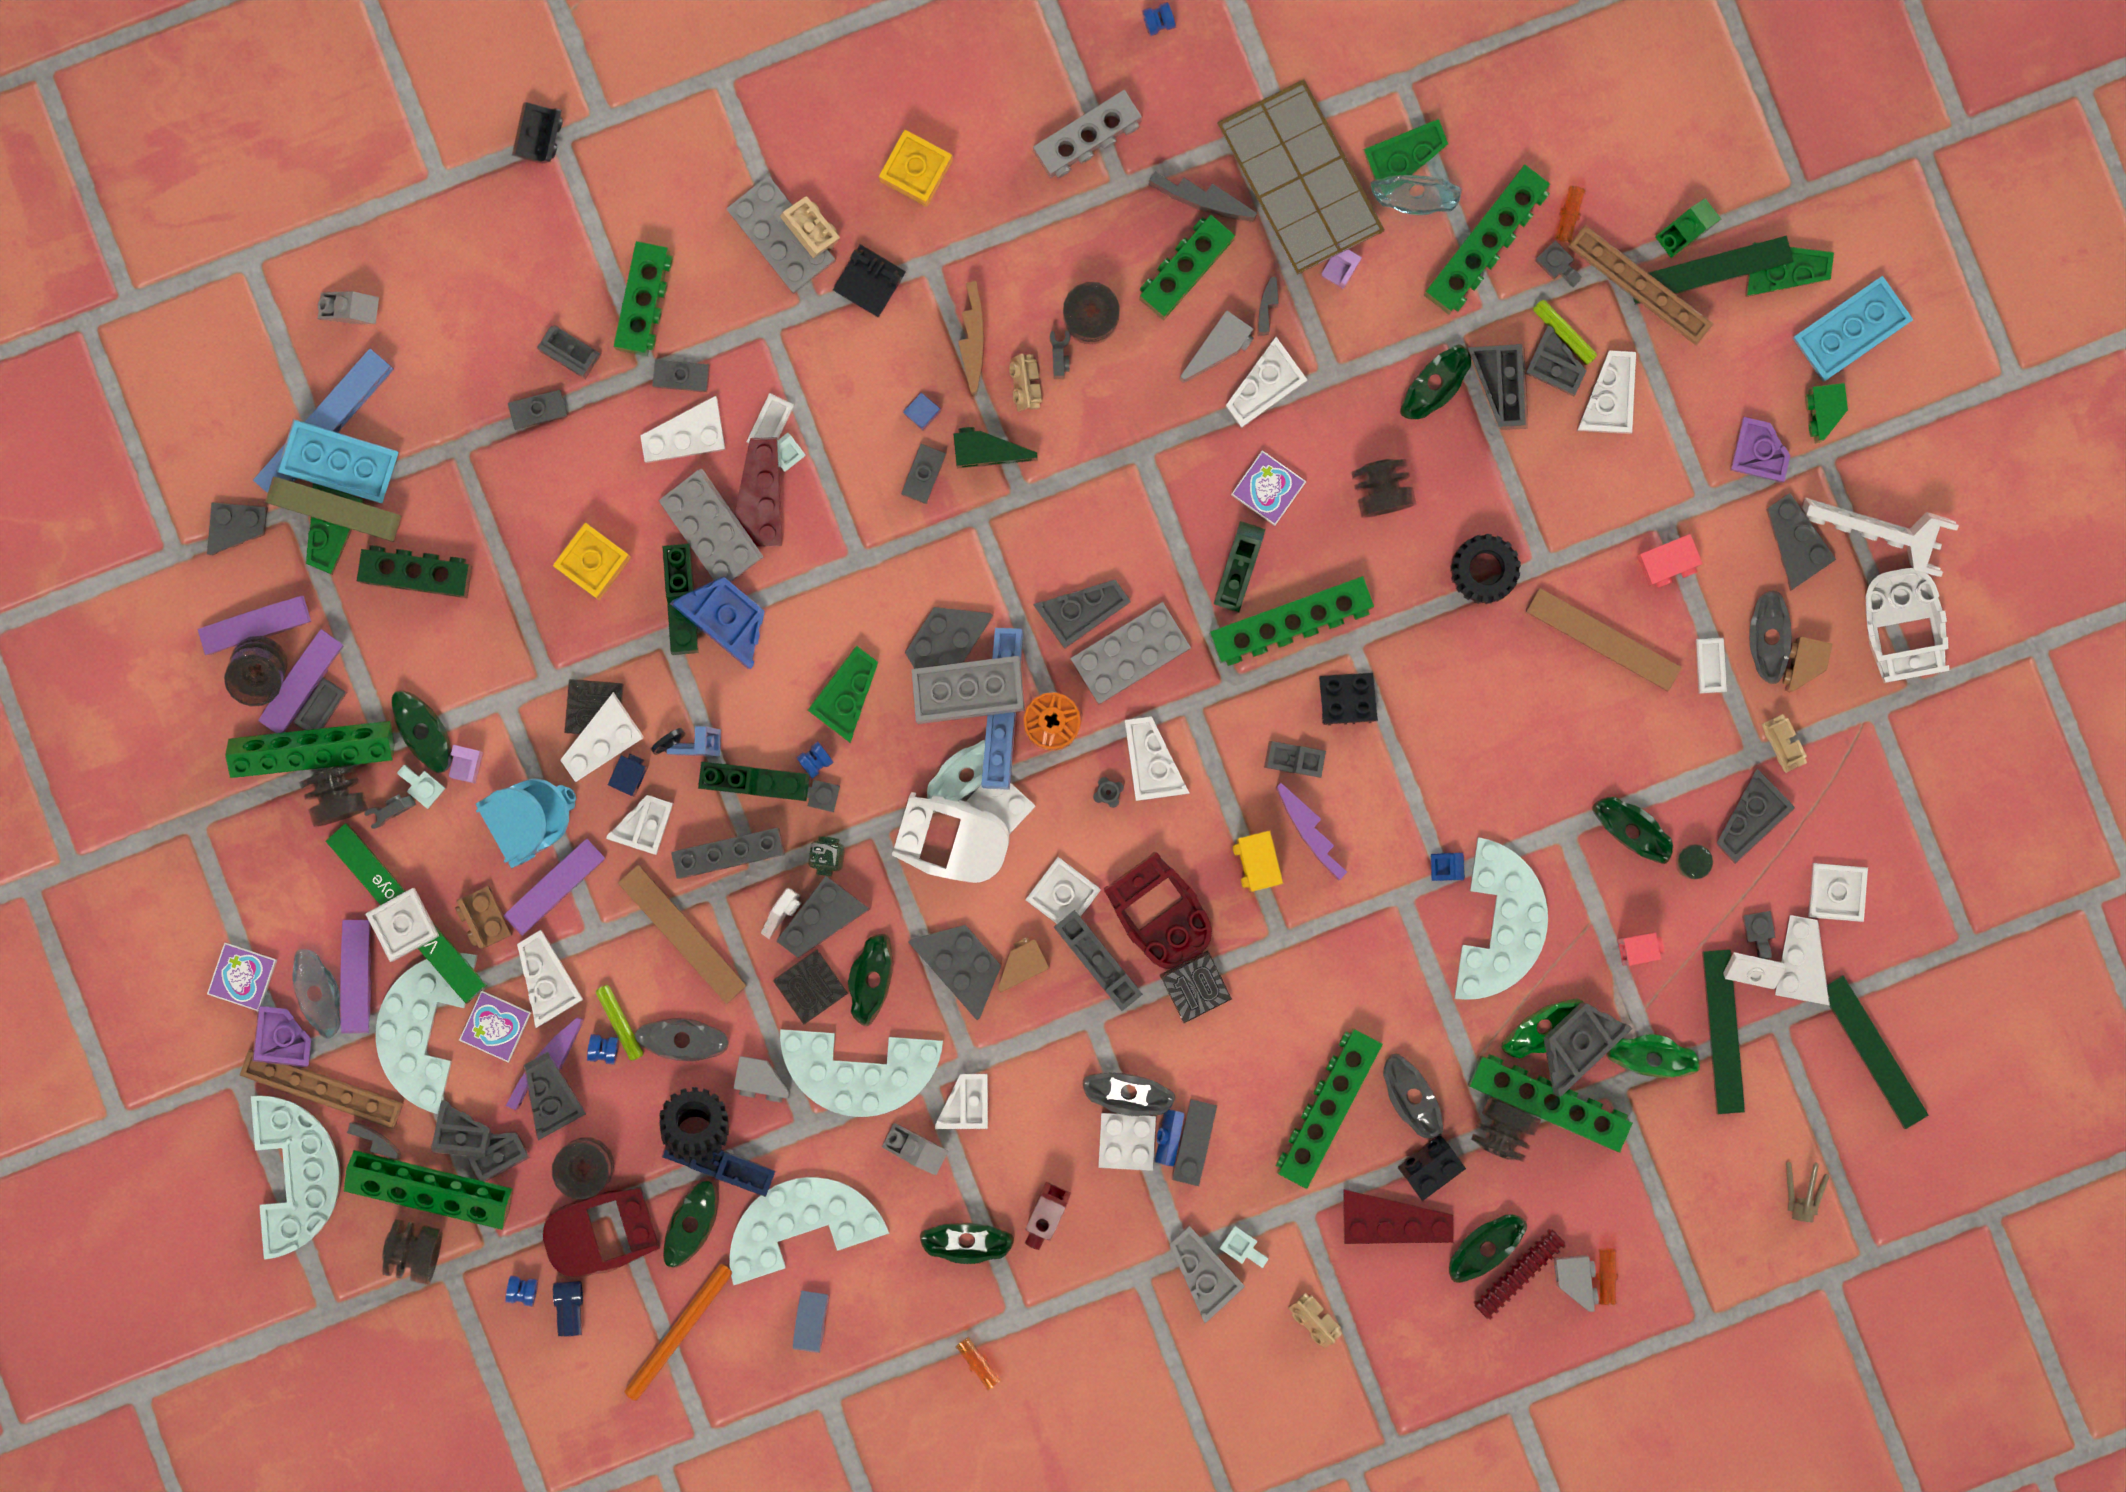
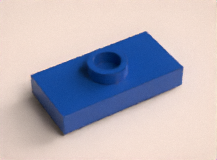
M1169 1109L1164 1113L1162 1126L1157 1133L1156 1163L1174 1167L1184 1119L1183 1112Z

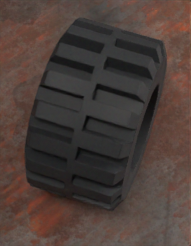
M1492 534L1474 536L1464 542L1454 554L1450 567V572H1452L1451 579L1456 585V590L1459 593L1461 592L1467 600L1471 599L1474 603L1491 604L1503 599L1517 585L1521 574L1519 572L1521 562L1518 561V553L1512 549V544L1508 541H1503L1502 537H1494ZM1482 553L1494 556L1501 566L1499 579L1490 585L1478 583L1470 573L1471 561L1475 556Z
M692 1087V1091L687 1092L686 1088L680 1090V1095L672 1094L670 1096L671 1102L666 1100L663 1104L664 1110H660L661 1139L669 1154L674 1153V1158L679 1160L681 1157H684V1162L690 1163L691 1159H696V1163H701L702 1158L712 1159L713 1153L719 1154L722 1151L721 1145H726L727 1135H729L727 1111L723 1101L719 1102V1097L715 1093L710 1096L707 1089H703L702 1092L698 1091V1087ZM691 1117H700L710 1123L705 1130L695 1134L686 1133L679 1128L684 1120Z

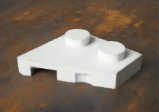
M646 795L623 821L607 835L606 839L657 855L673 803Z
M960 1074L935 1124V1129H988V1074Z

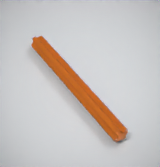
M720 1264L625 1389L624 1393L627 1397L634 1401L640 1398L732 1275L729 1267L724 1264Z

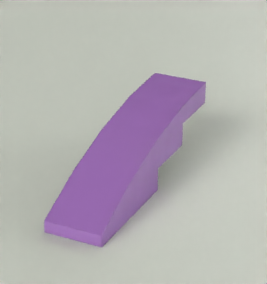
M299 596L198 629L205 655H211L311 622L304 596Z
M321 629L283 681L258 721L274 733H284L313 693L312 691L327 673L328 667L344 647L343 644Z
M1280 783L1276 789L1299 835L1316 858L1337 880H1341L1347 871L1327 854L1334 845L1314 828L1321 818Z
M586 839L504 914V917L523 936L578 886L587 875L605 860V857Z
M342 920L341 1033H369L372 985L370 979L371 924L369 920Z
M580 1017L574 1019L546 1045L536 1058L548 1052L557 1067L562 1069L584 1019ZM525 1073L506 1104L507 1107L514 1110L520 1108L528 1091Z

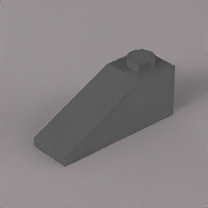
M1193 1099L1190 1100L1172 1180L1199 1186L1217 1105Z

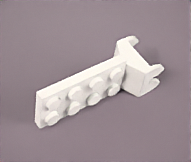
M1805 498L1802 505L1806 516L1814 523L1825 525V522L1828 521L1835 525L1836 529L1851 533L1852 529L1858 530L1859 533H1862V537L1877 541L1878 537H1881L1888 541L1887 544L1897 548H1903L1904 545H1907L1909 564L1913 569L1942 577L1943 571L1940 570L1941 568L1929 564L1928 561L1933 548L1941 549L1942 544L1935 542L1940 526L1952 530H1958L1959 527L1953 520L1928 512L1908 529L1809 498Z

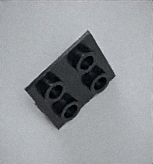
M860 244L857 250L853 251L850 257L851 260L834 286L833 291L879 318L906 271Z
M1373 673L1319 676L1322 723L1324 725L1328 724V726H1331V724L1342 723L1347 725V723H1371L1378 721Z

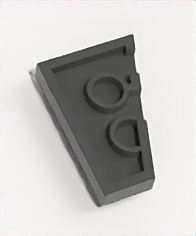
M1112 580L1033 605L1065 649L1131 603V601L1117 581Z
M548 1052L524 1065L538 1140L586 1115L580 1101Z

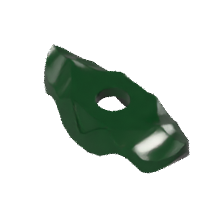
M1456 345L1436 356L1422 369L1409 387L1400 408L1401 416L1407 419H1422L1451 400L1461 387L1465 375L1471 368V357L1464 346ZM1437 374L1441 378V385L1438 389L1432 390L1428 386V379L1430 376Z
M406 691L395 692L392 695L391 704L397 728L405 744L429 769L437 773L445 772L451 766L453 756L451 755L452 749L448 734L436 713L416 695ZM423 723L428 727L429 733L425 739L420 740L415 737L414 728L416 725Z
M1617 797L1601 799L1592 806L1593 813L1604 828L1625 847L1654 862L1661 864L1669 862L1673 853L1672 839L1665 834L1658 822L1646 811L1636 805L1625 803ZM1634 825L1637 827L1639 837L1636 839L1628 837L1625 832L1626 826Z
M886 934L875 935L865 942L862 954L855 960L849 973L848 988L852 997L851 1014L863 1026H869L873 1023L889 992L893 969L890 938ZM873 972L878 973L880 976V983L875 988L870 987L868 984V977Z
M702 1181L695 1185L681 1200L672 1214L667 1227L663 1249L664 1262L668 1267L676 1268L688 1262L700 1250L710 1235L716 1220L719 1202L718 1190L713 1183ZM689 1216L694 1217L698 1221V1228L692 1233L685 1231L683 1228V1221Z
M1504 1215L1474 1230L1466 1237L1450 1260L1449 1274L1451 1279L1456 1283L1466 1282L1486 1274L1501 1264L1520 1243L1527 1230L1526 1221L1517 1215ZM1486 1242H1491L1496 1246L1494 1255L1490 1257H1485L1480 1252L1481 1246Z
M973 1223L944 1224L925 1229L920 1233L921 1244L930 1256L944 1258L958 1264H977L987 1260L1001 1259L1011 1250L1014 1242L1013 1235L1006 1231ZM964 1233H969L973 1235L975 1241L970 1246H964L959 1242V1237Z

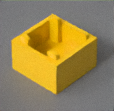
M904 129L879 175V180L890 188L928 207L953 162V156Z
M584 523L553 564V567L600 601L632 557L590 525Z
M1270 831L1236 840L1237 845L1233 846L1235 856L1240 855L1245 874V877L1241 878L1243 888L1248 887L1249 892L1283 884Z

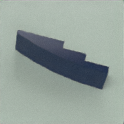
M666 1146L662 1157L765 1197L776 1172L724 1150L719 1154L714 1152L713 1158L707 1160L706 1157L702 1158L701 1163H696V1159H691L690 1163L684 1162V1157L678 1160L674 1158L673 1152L669 1154Z

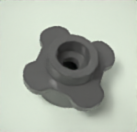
M1106 777L1100 778L1098 780V791L1093 795L1095 802L1107 803L1112 808L1119 805V794L1124 790L1123 784L1121 782H1111ZM1107 790L1111 791L1110 795L1106 794Z

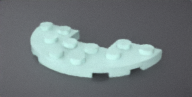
M1479 837L1476 843L1470 891L1496 895L1489 949L1462 945L1454 999L1485 998L1498 994L1516 984L1536 962L1542 951L1547 934L1548 908L1546 898L1533 870L1520 856L1509 848L1497 842Z
M460 953L469 965L475 969L478 955ZM426 959L401 975L386 994L376 1023V1048L381 1066L396 1090L414 1105L438 1114L452 1063L450 1060L426 1055L438 1002L465 1008L466 1003L463 1002Z
M780 1029V1042L784 1062L797 1086L807 1097L823 1108L853 1117L885 1114L898 1109L916 1097L934 1074L943 1047V1041L889 1037L887 1064L833 1060L835 1033Z
M251 1096L255 1151L282 1148L287 1202L260 1205L265 1260L283 1256L299 1249L322 1230L332 1215L338 1200L341 1169L338 1154L330 1135L311 1113L285 1099L272 1096Z
M804 1177L785 1181L769 1189L766 1197L759 1196L741 1217L734 1232L730 1249V1270L732 1271L733 1285L786 1268L778 1244L779 1241L829 1225L838 1251L889 1234L888 1228L875 1206L857 1190L844 1183L821 1177Z

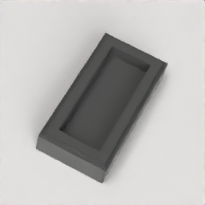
M323 677L293 723L304 730L324 728L347 692Z

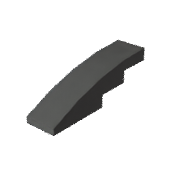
M1156 171L1149 180V185L1172 199L1198 210L1225 218L1253 222L1257 216L1255 211L1213 183L1205 192L1186 178H1183L1177 186Z

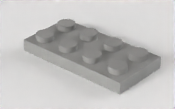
M768 175L726 209L794 294L836 260L828 249L812 258L780 218L782 212L791 207L792 204Z
M703 469L697 470L659 500L713 580L725 577L732 582L764 558Z
M1161 602L1070 659L1098 705L1188 651L1191 647L1168 609Z
M1019 656L911 669L917 724L1025 711Z

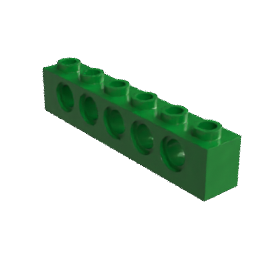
M1524 165L1426 290L1424 296L1448 315L1453 310L1459 312L1468 300L1464 295L1470 288L1473 291L1477 289L1484 279L1481 274L1485 268L1488 267L1491 270L1501 258L1497 255L1499 250L1503 246L1508 249L1517 237L1513 232L1519 225L1525 227L1533 216L1530 211L1534 205L1538 204L1541 206L1550 195L1546 191L1550 183L1527 165ZM1518 193L1526 194L1529 198V203L1527 205L1518 204L1515 200V195ZM1502 214L1509 215L1513 221L1512 225L1507 227L1501 225L1498 219L1499 216ZM1486 235L1493 236L1496 240V246L1492 248L1484 246L1482 237ZM1469 256L1476 257L1479 260L1480 266L1476 269L1469 268L1465 262L1466 258ZM1454 277L1461 279L1463 288L1460 290L1452 289L1449 285V280Z
M1362 576L1210 631L1209 634L1220 664L1226 662L1227 666L1242 662L1241 656L1252 653L1253 657L1268 652V646L1277 644L1280 648L1294 643L1293 637L1303 634L1304 639L1319 634L1318 628L1328 625L1329 629L1345 624L1343 620L1345 618L1354 616V619L1358 620L1370 615L1369 610L1374 608V604ZM1346 597L1349 599L1351 607L1348 611H1340L1337 608L1336 600L1338 598ZM1320 606L1324 609L1325 618L1323 620L1317 621L1311 617L1310 611L1313 607ZM1290 615L1296 616L1300 621L1299 628L1296 630L1288 629L1285 625L1286 617ZM1263 625L1272 626L1275 631L1274 637L1271 639L1261 637L1259 633L1260 627ZM1236 635H1246L1249 639V645L1246 648H1238L1234 644V637Z
M385 721L228 739L225 757L230 778L392 761L395 743L391 722Z
M1353 1028L1350 1033L1345 1031L1339 1042V1046L1342 1049L1338 1057L1333 1055L1326 1067V1070L1330 1071L1326 1080L1320 1079L1313 1094L1317 1095L1313 1105L1307 1104L1300 1117L1304 1119L1300 1130L1295 1127L1288 1140L1292 1144L1287 1154L1282 1152L1275 1165L1279 1168L1277 1174L1308 1189L1383 1045L1382 1043ZM1351 1051H1356L1360 1056V1062L1355 1067H1349L1345 1061L1346 1055ZM1339 1075L1344 1076L1348 1082L1347 1087L1343 1091H1336L1333 1087V1080ZM1324 1100H1332L1335 1104V1110L1330 1115H1324L1320 1111V1105ZM1312 1124H1319L1322 1127V1135L1318 1139H1311L1307 1134V1130ZM1300 1148H1306L1310 1153L1309 1160L1305 1163H1298L1295 1160V1152Z
M1488 1054L1487 1058L1480 1056L1467 1086L1619 1153L1621 1152L1633 1124L1627 1120V1114L1613 1109L1612 1113L1602 1109V1103L1588 1098L1587 1102L1577 1098L1578 1093L1571 1089L1567 1090L1561 1097L1556 1096L1558 1104L1554 1109L1549 1110L1544 1105V1099L1547 1095L1554 1094L1550 1080L1538 1076L1537 1080L1527 1076V1070L1513 1065L1512 1069L1502 1065L1504 1060L1494 1055ZM1504 1072L1508 1076V1083L1506 1086L1499 1088L1494 1083V1077L1497 1073ZM1529 1083L1533 1088V1093L1529 1098L1524 1099L1519 1094V1088L1522 1084ZM1579 1105L1583 1110V1115L1579 1120L1574 1121L1569 1116V1110L1572 1106ZM1599 1116H1604L1608 1121V1126L1604 1131L1598 1132L1594 1127V1121Z
M356 1150L353 1151L347 1165L344 1192L503 1230L510 1211L513 1188Z

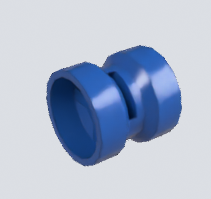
M1168 2L1160 4L1156 9L1148 8L1142 10L1144 22L1150 36L1158 34L1162 29L1171 30L1176 28Z
M818 741L811 746L810 751L801 753L796 757L812 779L819 774L820 769L829 767L834 763Z
M591 1034L587 1061L596 1062L604 1060L606 1064L615 1065L619 1038L609 1037L604 1039L600 1035Z
M510 1276L505 1301L513 1304L515 1302H522L525 1306L533 1307L538 1280L528 1279L525 1281L517 1276Z

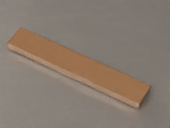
M1586 225L1568 246V248L1697 346L1713 326L1711 321Z
M1541 588L1538 589L1526 613L1667 692L1682 668Z
M639 865L618 882L623 890L726 1004L747 987L743 980Z
M248 1050L239 1076L395 1129L403 1106L402 1102L299 1066L252 1061L254 1051Z

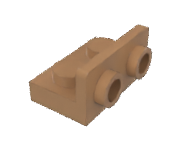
M489 886L464 898L457 899L459 906L455 907L456 912L462 922H467L470 928L467 935L473 946L478 945L479 949H484L512 935Z

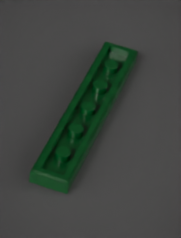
M1786 235L1652 271L1648 274L1674 294L1783 266L1794 261ZM1633 298L1635 305L1641 304L1639 301Z
M1730 949L1703 951L1702 958L1716 1113L1745 1112L1734 984L1733 980L1725 979L1723 974L1731 959Z
M1844 975L1828 983L1829 1007L1902 1127L1907 1129L1929 1116Z

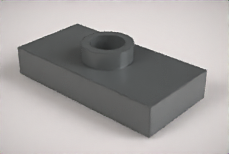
M655 360L652 386L654 388L707 392L709 364Z
M561 390L508 403L515 430L568 417Z
M921 444L901 495L927 504L946 453Z

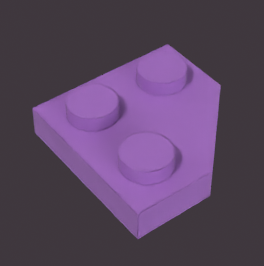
M1743 417L1730 470L1783 483L1785 482L1791 455L1786 447L1782 445L1771 423Z
M259 1006L252 1061L308 1067L311 1038L301 1029L287 1009Z

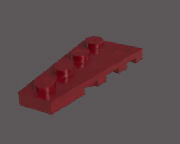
M777 437L750 438L734 514L757 547L782 546Z
M1343 1189L1344 1244L1454 1243L1452 1214Z

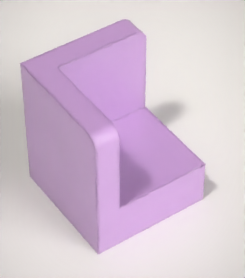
M1346 250L1330 258L1321 275L1344 289L1362 257L1350 250Z
M453 745L451 755L454 757L449 777L475 784L483 752Z

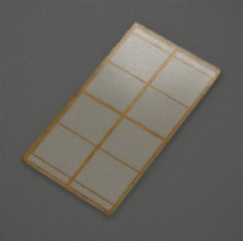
M1304 79L1217 122L1297 275L1385 231Z

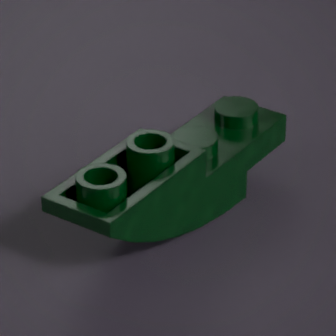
M690 544L662 546L671 655L699 653L698 627L670 604L673 600L695 590Z
M701 762L698 789L807 802L810 774Z

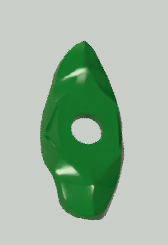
M1578 998L1547 1005L1526 1017L1502 1042L1501 1047L1503 1051L1515 1058H1523L1532 1053H1546L1544 1037L1572 1010L1584 1002ZM1541 1020H1549L1551 1023L1550 1029L1545 1033L1537 1031V1024Z
M1648 1034L1634 1039L1622 1038L1606 1055L1609 1060L1621 1067L1645 1076L1675 1078L1695 1074L1700 1070L1699 1059L1692 1049L1683 1048L1672 1039L1661 1035ZM1650 1053L1659 1055L1661 1064L1656 1067L1649 1065L1646 1060L1647 1055Z

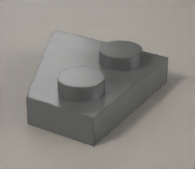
M1547 326L1525 374L1575 396L1584 378L1586 369L1574 358L1570 349L1555 334L1554 329Z
M212 503L207 555H215L220 551L265 535L267 508Z
M441 1100L431 1146L433 1153L486 1158L491 1138L490 1128L480 1122H475L468 1114L463 1111L459 1112L451 1107L447 1101Z
M491 1133L487 1157L467 1156L478 1180L486 1182L527 1160L530 1156L518 1133Z

